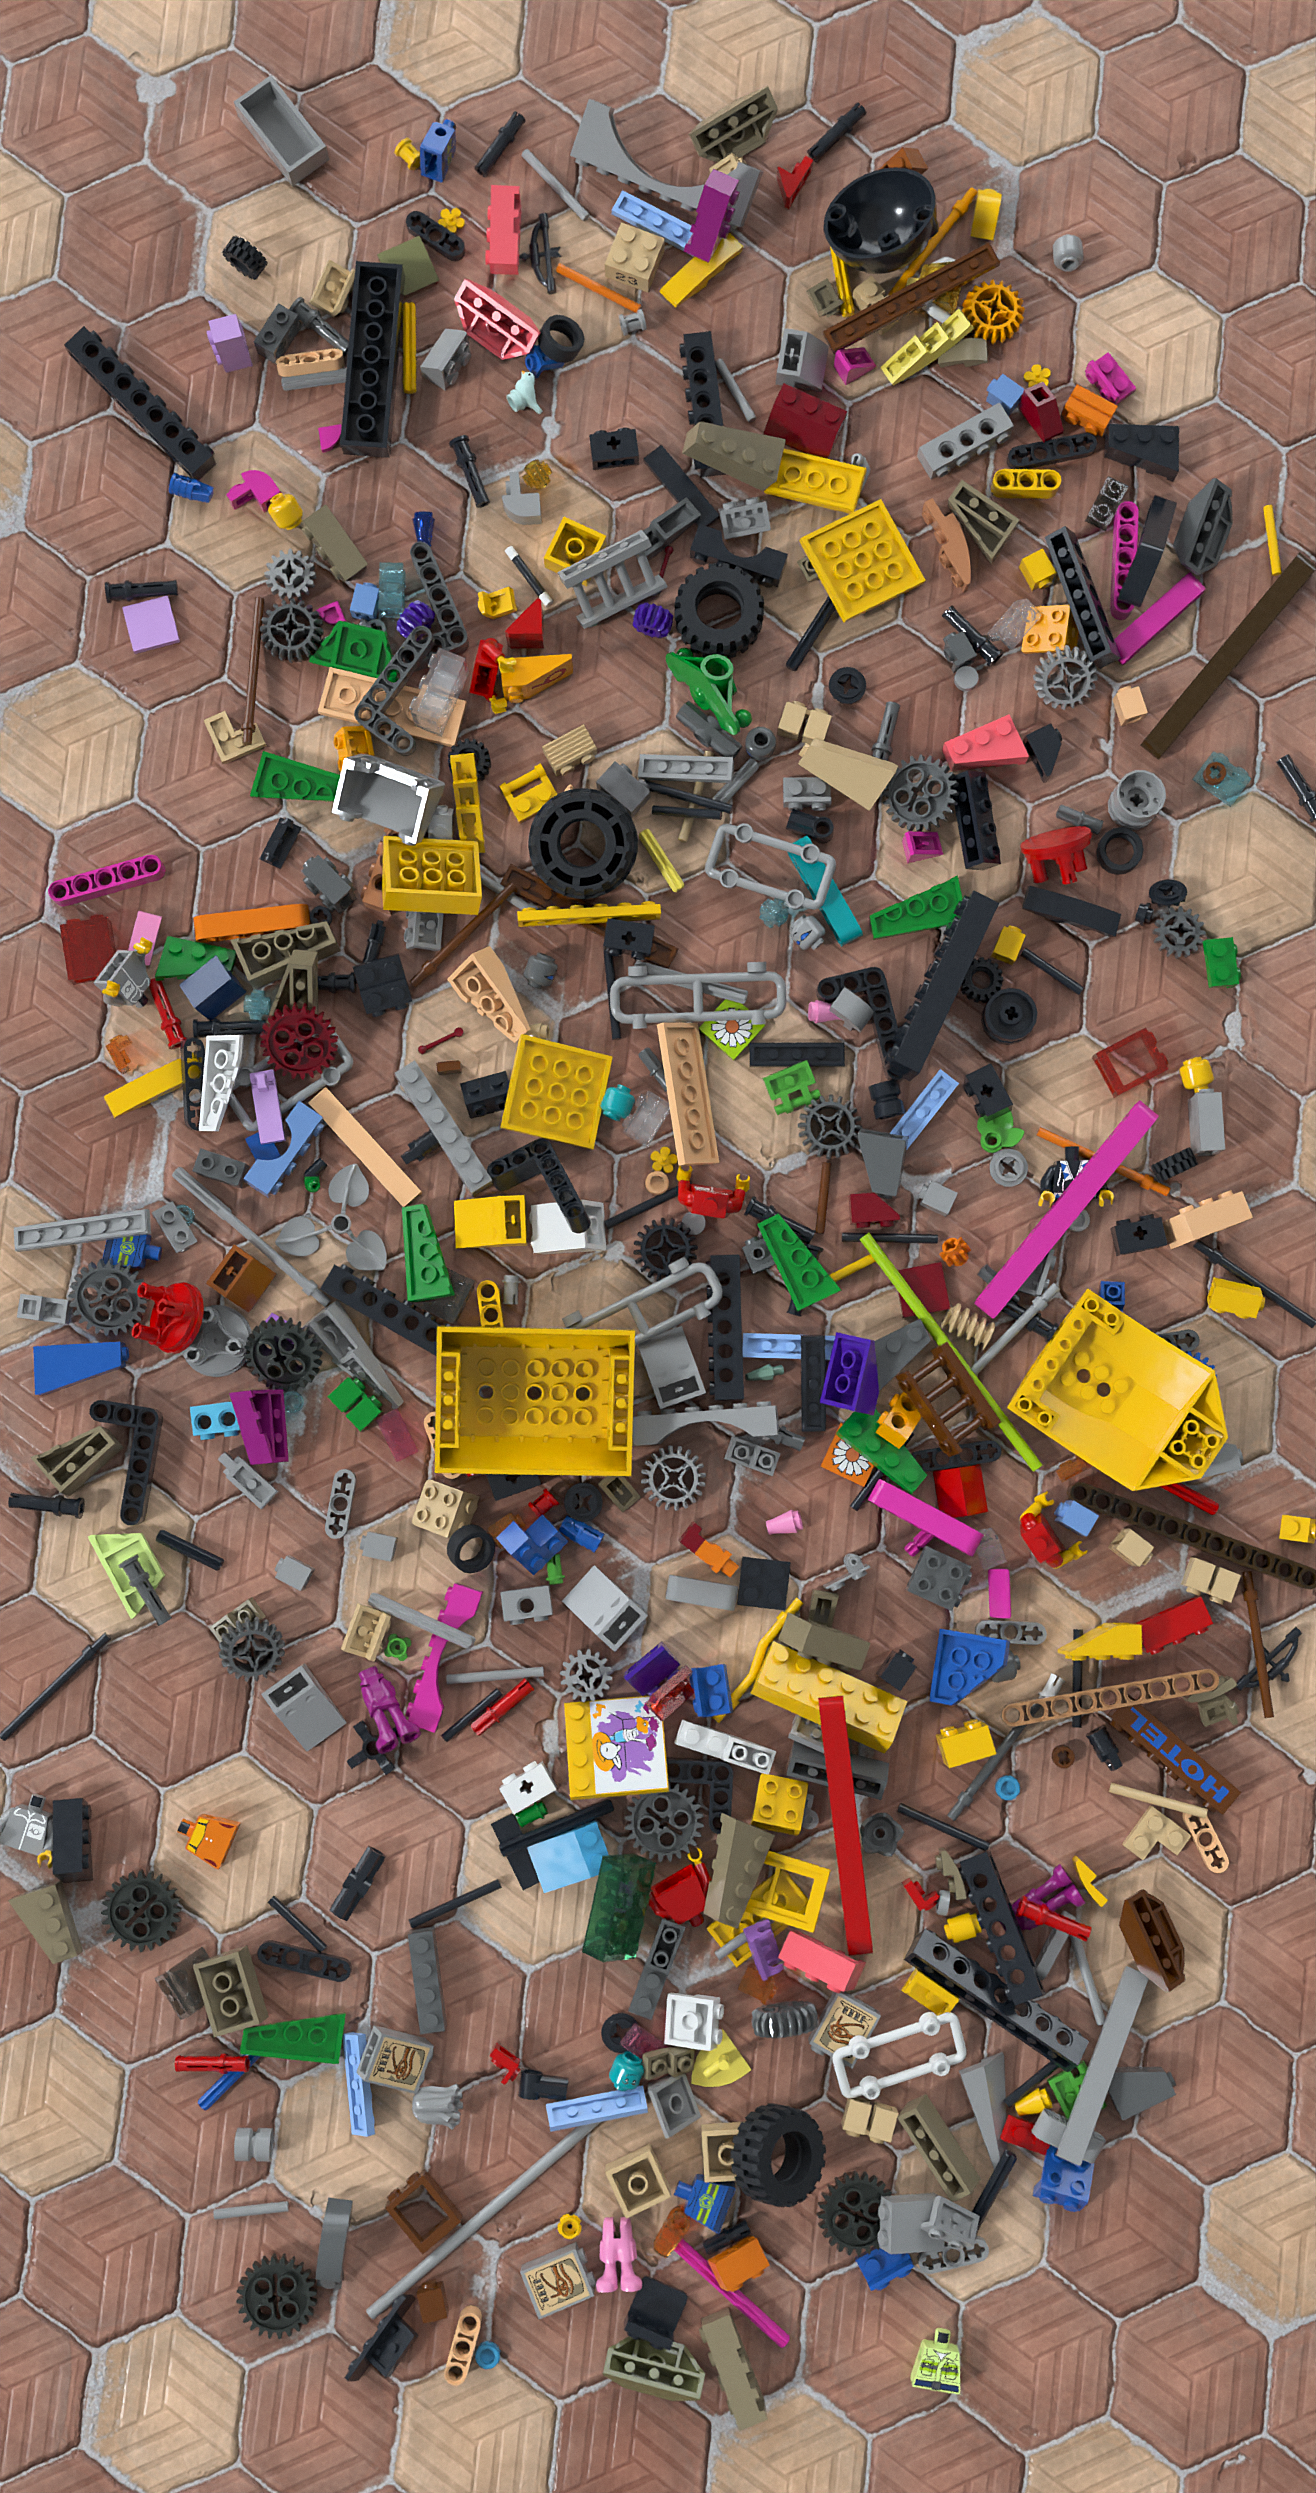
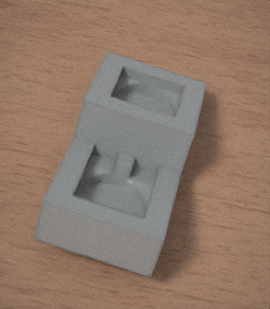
M20 1294L17 1318L69 1325L72 1308L69 1304L71 1300Z

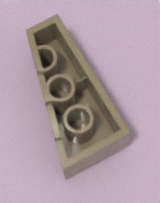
M699 422L687 432L682 454L764 491L777 481L786 439Z
M327 921L296 927L293 930H278L267 935H252L251 938L231 939L246 977L254 990L284 976L293 950L317 952V961L341 951Z
M721 1813V1834L717 1836L716 1844H718L716 1859H713L712 1863L714 1872L712 1881L709 1882L704 1914L718 1922L738 1929L775 1835Z
M729 2307L701 2318L700 2336L703 2343H708L710 2352H708L710 2362L718 2370L719 2376H717L720 2388L726 2392L728 2398L726 2402L731 2415L735 2417L739 2431L768 2420L766 2402Z

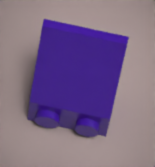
M836 1332L820 1403L874 1416L879 1395L875 1342Z
M661 1641L625 1671L624 1678L642 1696L647 1693L651 1696L661 1688L659 1683L663 1679L667 1678L670 1680L680 1672L678 1670L680 1662Z

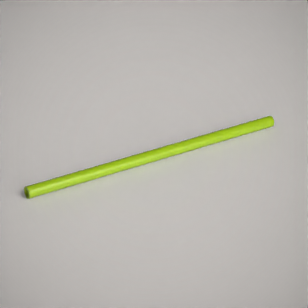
M868 1233L860 1239L862 1244L918 1319H921L924 1327L938 1345L945 1342L949 1343L1001 1422L998 1426L1030 1469L1034 1472L1043 1464L871 1234Z

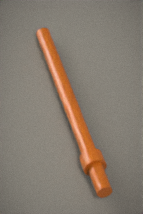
M1042 1127L1037 1132V1136L1064 1149L1065 1147L1079 1146V1156L1088 1160L1095 1154V1152ZM1121 1164L1114 1171L1139 1183V1186L1146 1190L1152 1189L1167 1196L1171 1189L1155 1181L1154 1177L1146 1173L1142 1175Z

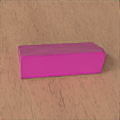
M1006 1568L989 1569L990 1617L1010 1618V1570Z

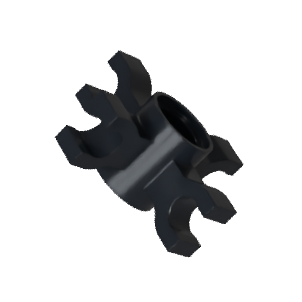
M364 1720L354 1725L353 1728L364 1743L362 1750L346 1761L351 1769L368 1758L371 1760L376 1759L385 1775L393 1771L395 1766L385 1753L373 1754L368 1749L369 1742H377L379 1736L372 1735ZM395 1726L394 1728H392V1730L395 1732L396 1736L399 1737Z

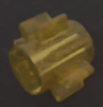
M536 459L524 467L526 474L522 478L530 488L535 487L536 490H539L550 483L551 480L548 475L553 472L548 463L544 461L540 463Z

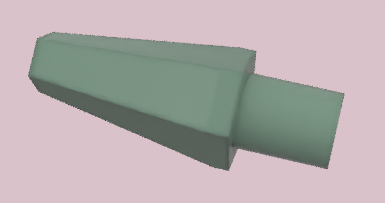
M768 1364L747 1373L745 1379L747 1381L772 1380L774 1376L784 1374V1368L782 1365L772 1367Z

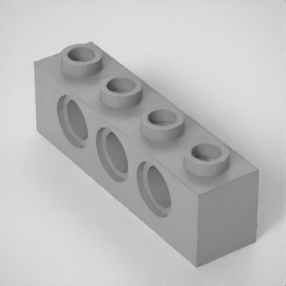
M999 402L919 447L917 458L930 479L937 476L941 478L947 475L950 469L956 465L961 467L968 463L972 456L976 454L983 455L990 450V446L997 442L998 444L1006 442L1011 437L1014 425ZM988 429L992 434L985 435L981 430ZM968 440L972 445L964 446L961 441ZM947 451L952 456L948 458L942 456L941 452Z

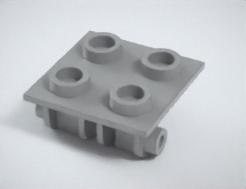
M849 1553L844 1557V1564L848 1573L824 1584L823 1587L835 1591L845 1585L844 1581L852 1577V1579L856 1580L867 1574L866 1569L870 1568V1565H863L858 1555Z

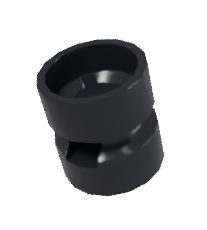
M898 1080L884 1081L868 1087L871 1100L876 1102L873 1106L876 1120L888 1119L906 1113L904 1102L898 1098L901 1094Z

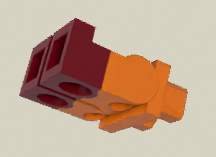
M692 1522L678 1541L705 1563L709 1564V1567L715 1573L721 1570L731 1578L739 1567L730 1559L732 1554L725 1548L722 1550L719 1545L705 1540L699 1535L702 1528L695 1522Z

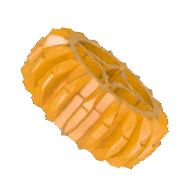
M992 279L990 285L983 281L980 287L975 285L972 292L969 291L967 293V299L963 301L962 306L964 309H962V312L974 327L969 332H975L974 338L981 336L985 340L991 339L992 344H995L996 339H999L1003 343L1006 337L1011 339L1014 332L1019 331V324H1022L1024 319L1022 315L1025 312V308L1022 307L1023 298H1017L1019 295L1018 290L1011 292V284L1004 287L1002 280L999 282V285H996L994 279ZM995 305V313L993 314V317L991 319V310H993V306ZM978 317L983 318L985 323H983ZM996 323H1002V325L993 326Z

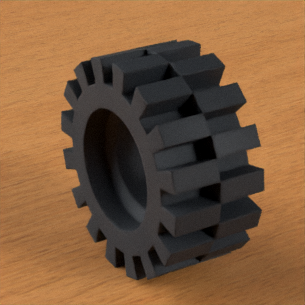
M233 236L222 251L223 256L230 262V265L237 268L238 272H242L244 276H248L250 279L256 280L268 263L266 258L262 256L263 254L256 250L255 246H251L250 242L238 236Z
M467 738L465 742L459 740L456 746L453 745L451 747L452 751L448 753L449 759H447L450 772L452 773L451 755L474 753L479 760L476 766L477 779L483 781L485 775H488L490 772L489 768H491L490 755L484 744L478 743L476 739L469 741V738Z
M980 957L977 960L976 958L973 959L960 986L962 994H966L967 999H973L976 1003L979 1001L984 1003L1002 988L1003 977L1001 974L1003 972L998 968L996 962L995 964L992 963V960L989 958L984 960V957ZM976 972H985L990 978L989 986L984 989L975 987L972 982V976Z
M1189 1147L1151 1165V1168L1158 1182L1161 1183L1198 1165V1162Z

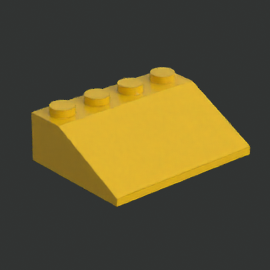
M383 836V910L478 915L482 899L478 841L423 838L422 842L411 846L404 844L400 837Z

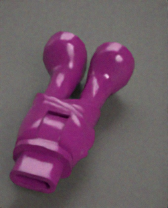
M376 1666L361 1671L358 1675L362 1681L360 1683L362 1697L370 1717L374 1718L379 1730V1738L376 1742L378 1752L381 1754L390 1752L399 1744L398 1738L392 1730L384 1711H389L401 1743H410L419 1738L421 1731L417 1725L405 1718L399 1707L400 1704L395 1697V1688L391 1682L386 1680L383 1674H379Z
M1058 1864L1053 1869V1875L1049 1880L1036 1890L1032 1888L1024 1895L1034 1903L1039 1905L1042 1903L1046 1904L1049 1910L1053 1912L1069 1903L1077 1907L1086 1904L1061 1864ZM1067 1886L1063 1891H1061L1059 1894L1054 1896L1046 1903L1041 1901L1043 1898H1045L1047 1895L1054 1892L1058 1888ZM1021 1897L1012 1904L1015 1914ZM1016 1916L1021 1931L1031 1930L1039 1926L1031 1919ZM999 1921V1923L1001 1924V1926L1003 1927V1929H1004L1005 1932H1006V1926H1005V1924H1004L1003 1922Z

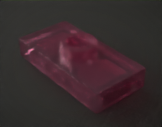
M398 1408L376 1419L396 1462L419 1452Z
M636 2023L620 2041V2044L625 2049L642 2060L644 2053L669 2048V2045L664 2044L662 2040Z

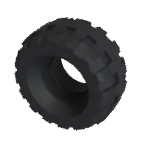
M577 788L557 794L541 807L531 824L528 848L532 865L538 876L547 886L567 897L590 899L605 895L624 882L635 864L638 853V837L633 819L619 801L602 791ZM578 821L594 823L601 829L605 837L606 845L602 857L596 863L586 867L570 863L564 857L561 850L563 832L569 825Z

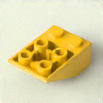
M525 1195L454 1201L456 1249L528 1246Z
M1128 1622L1103 1623L1081 1637L1057 1649V1653L1064 1654L1066 1659L1086 1660V1656L1096 1660H1110V1655H1113V1658L1131 1660L1134 1659V1655H1142V1626Z

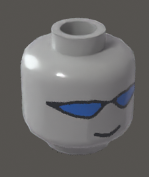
M804 914L790 926L792 928L790 936L802 950L809 948L815 950L824 942L822 937L825 934V928L812 915L806 917Z

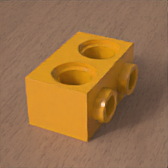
M904 1392L900 1395L894 1394L888 1403L891 1408L888 1412L884 1410L877 1420L880 1426L875 1432L898 1449L908 1440L922 1417Z

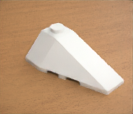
M242 1035L207 1036L199 1131H219L242 1065L244 1037Z

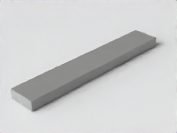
M142 1209L14 1227L15 1251L24 1252L151 1234L150 1210Z

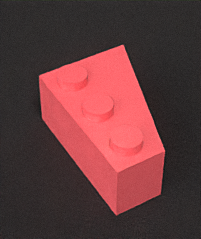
M491 185V205H488L490 228H487V242H490V250H486L485 262L486 265H490L491 274L518 275L522 211L519 186Z
M1010 714L945 742L942 748L951 771L979 769L988 766L1001 767L1009 764L1022 765L1029 758Z
M790 1930L778 1957L784 1961L783 1965L794 1971H797L798 1968L806 1972L805 1977L815 1982H818L820 1979L828 1984V1989L839 1994L841 1991L845 1992L855 1989L866 1964L865 1961L859 1959L857 1962L846 1956L845 1952L839 1949L836 1951L824 1945L823 1942L797 1930Z

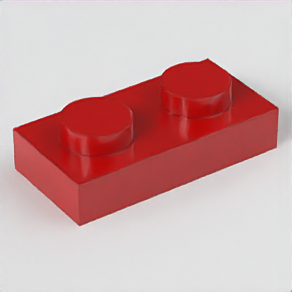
M1010 2114L1008 2115L1000 2136L1003 2141L1042 2155H1046L1050 2144L1040 2140L1032 2133L1035 2123Z

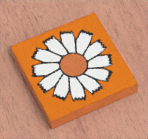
M842 1423L839 1424V1427H838L837 1431H838V1430L840 1429V1427L843 1425ZM835 1433L820 1467L865 1487L874 1465Z

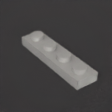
M640 754L638 778L659 781L732 783L734 758Z

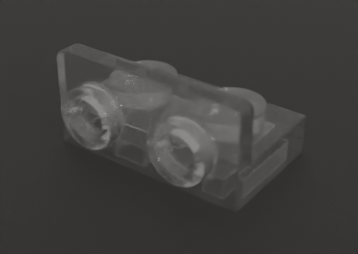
M1027 598L1017 600L986 636L988 635L992 642L1001 640L1009 649H1014L1040 619L1042 614Z

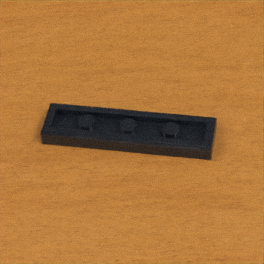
M662 444L643 458V462L677 503L687 497L698 510L701 517L694 523L697 528L699 524L709 527L719 519L720 515Z
M845 1042L749 1043V1067H790L805 1060L808 1061L810 1067H845Z
M800 1335L801 1431H826V1404L820 1403L825 1382V1335Z

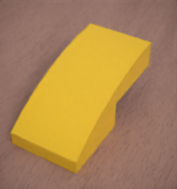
M1075 1855L1072 1861L1081 1884L1092 1899L1102 1908L1108 1900L1091 1884L1097 1875Z

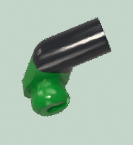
M320 1157L304 1172V1186L307 1191L312 1193L319 1191V1174L328 1166Z

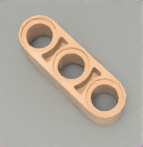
M469 2305L461 2311L449 2352L444 2376L445 2380L454 2386L462 2384L466 2379L479 2334L482 2313L476 2306ZM472 2316L477 2322L473 2325H468L465 2323L464 2318ZM466 2341L470 2347L463 2350L457 2346V2343ZM452 2366H459L463 2372L454 2374L450 2368Z

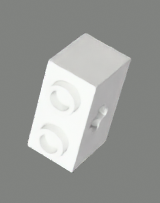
M533 1761L523 1768L525 1772L516 1777L515 1773L502 1780L503 1785L499 1789L513 1814L557 1789L543 1761L539 1764ZM523 1780H526L527 1783L532 1781L531 1791H528L527 1788L522 1790Z

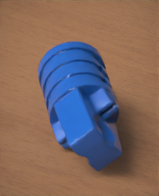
M174 473L170 480L169 493L188 498L189 500L209 503L213 497L214 488L197 479Z
M568 1516L563 1520L559 1529L561 1533L573 1542L584 1546L593 1553L596 1552L605 1535L586 1523Z

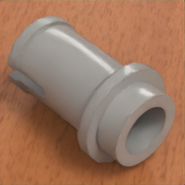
M504 1275V1280H502L504 1282L503 1304L518 1305V1283H521L519 1276Z

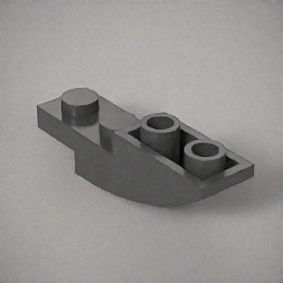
M662 1918L639 1977L628 2012L652 2020L685 1931V1926Z

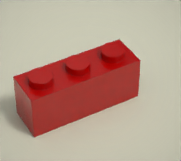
M1194 1596L1134 1624L1142 1626V1652H1150L1151 1655L1163 1651L1164 1645L1171 1642L1173 1645H1177L1187 1640L1185 1636L1191 1633L1199 1635L1208 1631L1207 1626L1212 1625L1213 1622L1202 1597Z

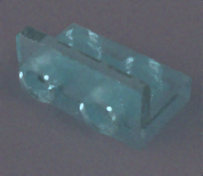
M1213 751L1192 780L1231 807L1251 781V778L1246 770L1232 765L1225 755ZM1219 762L1226 768V777L1218 785H1209L1203 779V771L1208 764ZM1210 769V777L1214 778L1216 776V778L1219 779V777L1217 776L1219 774V771L1217 769H1215L1214 771L1213 769Z

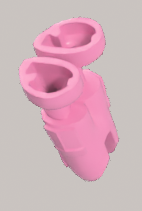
M621 2217L619 2230L621 2231V2238H614V2218H604L602 2240L599 2247L600 2260L605 2263V2271L603 2276L596 2281V2291L613 2292L618 2289L616 2261L618 2260L621 2262V2290L633 2292L642 2289V2281L635 2275L632 2267V2261L637 2258L630 2217L627 2219Z

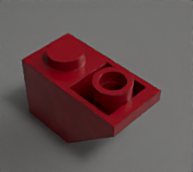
M1041 382L1025 389L1018 409L1041 440L1046 442L1063 434L1064 430L1056 398L1045 383Z
M875 1193L850 1194L848 1196L850 1225H856V1229L871 1228L870 1224L880 1223V1227H892L894 1222L900 1220V1215Z

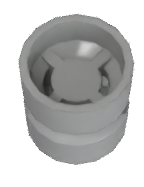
M238 2127L234 2145L235 2161L249 2162L252 2158H255L257 2162H271L274 2146L273 2128H258L254 2132L252 2128Z

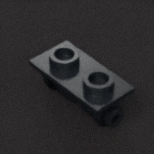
M280 817L259 859L281 869L302 827L294 824V821L289 818L283 819Z

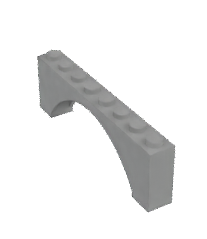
M589 99L570 156L576 158L575 162L585 167L592 164L597 167V172L609 176L610 172L618 175L617 180L628 185L631 184V181L639 184L638 189L651 194L652 190L660 193L659 198L672 203L673 199L682 203L680 207L691 212L695 208L697 209L704 185L679 187L661 182L650 176L633 160L621 141L613 116L615 108ZM738 162L737 168L727 174L739 180L737 191L740 194L735 206H732V208H735L734 216L731 222H728L731 225V229L736 230L737 226H744L764 172L743 162Z

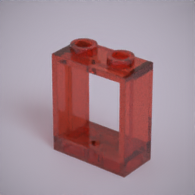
M1146 1027L1092 1056L1114 1099L1168 1070L1167 1065L1169 1063L1165 1054L1159 1052L1156 1047V1037L1151 1031L1148 1032ZM1141 1038L1157 1069L1123 1085L1107 1055Z

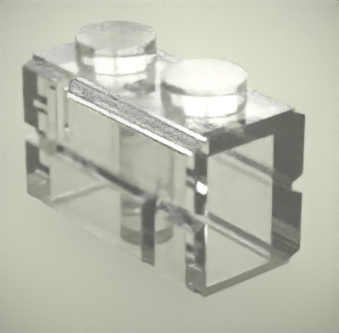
M648 1091L646 1095L640 1094L634 1105L638 1108L633 1115L629 1114L622 1124L625 1127L623 1133L646 1148L649 1147L670 1113L669 1102L651 1091Z

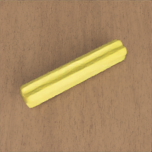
M649 829L643 830L639 833V839L673 892L680 891L684 887L682 879Z

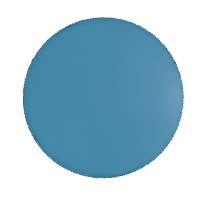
M1003 1775L997 1779L995 1791L1003 1800H1013L1020 1793V1784L1013 1776Z
M484 2341L477 2347L475 2360L481 2368L492 2369L498 2364L500 2349L496 2343Z

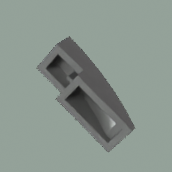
M687 497L651 521L650 526L643 530L652 547L645 551L648 561L663 551L666 546L673 543L701 517V514Z

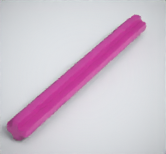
M679 2238L675 2242L673 2250L780 2348H784L790 2340L789 2335L739 2289L734 2292H727L720 2288L708 2261L683 2238Z

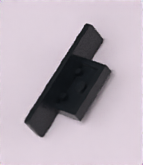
M403 2294L395 2299L390 2313L378 2323V2330L374 2336L364 2343L360 2356L349 2365V2371L344 2377L348 2382L359 2381L371 2363L384 2377H390L419 2336L402 2319L416 2299L412 2294Z

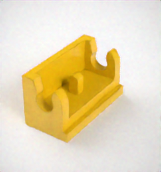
M916 1968L901 1989L937 2015L951 2012L959 2001L957 1996Z

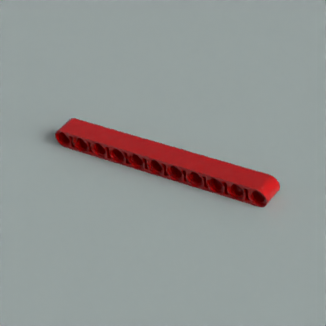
M843 1695L818 1698L848 1955L873 1954Z

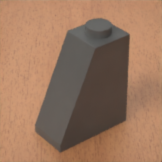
M862 1128L858 1132V1140L872 1192L878 1193V1196L881 1198L892 1199V1196L896 1197L900 1191L909 1137Z
M1116 2067L1108 2093L1118 2115L1122 2120H1125L1175 2096L1176 2093L1173 2087L1176 2086V2083L1170 2071L1166 2073L1162 2067Z

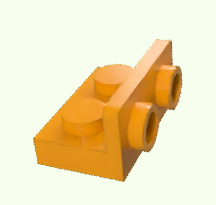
M344 726L335 734L334 747L338 750V769L340 772L346 757L359 754L374 756L371 734L363 726Z

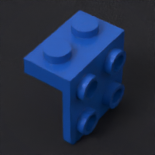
M1050 2145L1045 2155L1041 2180L1034 2186L1033 2196L1040 2198L1039 2200L1046 2204L1056 2203L1062 2205L1067 2211H1080L1089 2201L1095 2163L1082 2160L1081 2166H1077L1056 2156L1058 2148Z

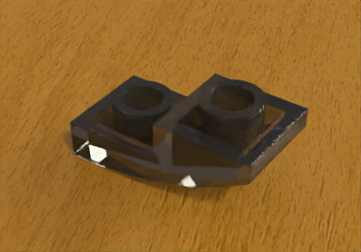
M1108 476L1085 521L1106 531L1129 486Z

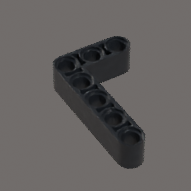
M1154 495L1135 557L1118 597L1119 601L1141 607L1164 552L1177 502Z
M870 967L822 979L818 984L816 996L820 1001L827 1003L836 1000L845 987V981L852 980L856 983L857 988L849 991L857 996L865 995L867 1004L874 1011L871 1022L885 1077L888 1081L898 1080L901 1082L904 1078L893 1076L890 1071L884 1069L887 1064L884 1061L887 1054L884 1045L887 1043H897L894 1037L898 1031L884 972L878 967ZM869 975H876L880 982L872 985L868 982L867 977ZM823 986H831L834 993L830 996L824 995L821 992ZM876 997L882 998L885 1001V1006L882 1008L876 1007L873 1004V999ZM887 1020L891 1024V1029L887 1031L882 1030L879 1027V1022Z
M536 1139L494 1160L488 1165L487 1173L492 1179L494 1187L499 1191L508 1190L541 1173L570 1230L574 1233H583L589 1229L591 1225L590 1218L548 1139Z
M97 1400L91 1404L89 1414L93 1420L135 1427L120 1518L126 1525H139L145 1520L163 1416L159 1410L154 1408ZM104 1404L108 1412L105 1417L101 1418L97 1410ZM126 1408L131 1411V1418L127 1422L121 1418V1413ZM152 1412L155 1415V1422L149 1426L145 1422V1416L147 1413ZM144 1436H148L151 1440V1445L146 1450L141 1447V1439ZM140 1460H144L147 1464L144 1473H139L136 1469V1465ZM135 1484H140L143 1489L139 1497H135L132 1493V1488ZM131 1508H135L138 1511V1518L135 1521H131L128 1517V1512Z
M666 1757L667 1767L673 1763L680 1767L678 1775L671 1776L668 1774V1782L710 1784L709 1827L715 1834H721V1828L715 1827L712 1822L716 1816H721V1813L731 1816L733 1770L730 1763L714 1759ZM701 1765L705 1769L704 1774L701 1777H694L690 1772L693 1766ZM719 1766H725L728 1768L729 1773L727 1777L721 1779L715 1775V1770ZM724 1791L728 1795L727 1800L723 1803H717L714 1800L715 1793Z

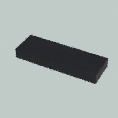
M513 1812L491 1823L500 1844L523 1834ZM527 1848L506 1856L523 1891L540 1882Z

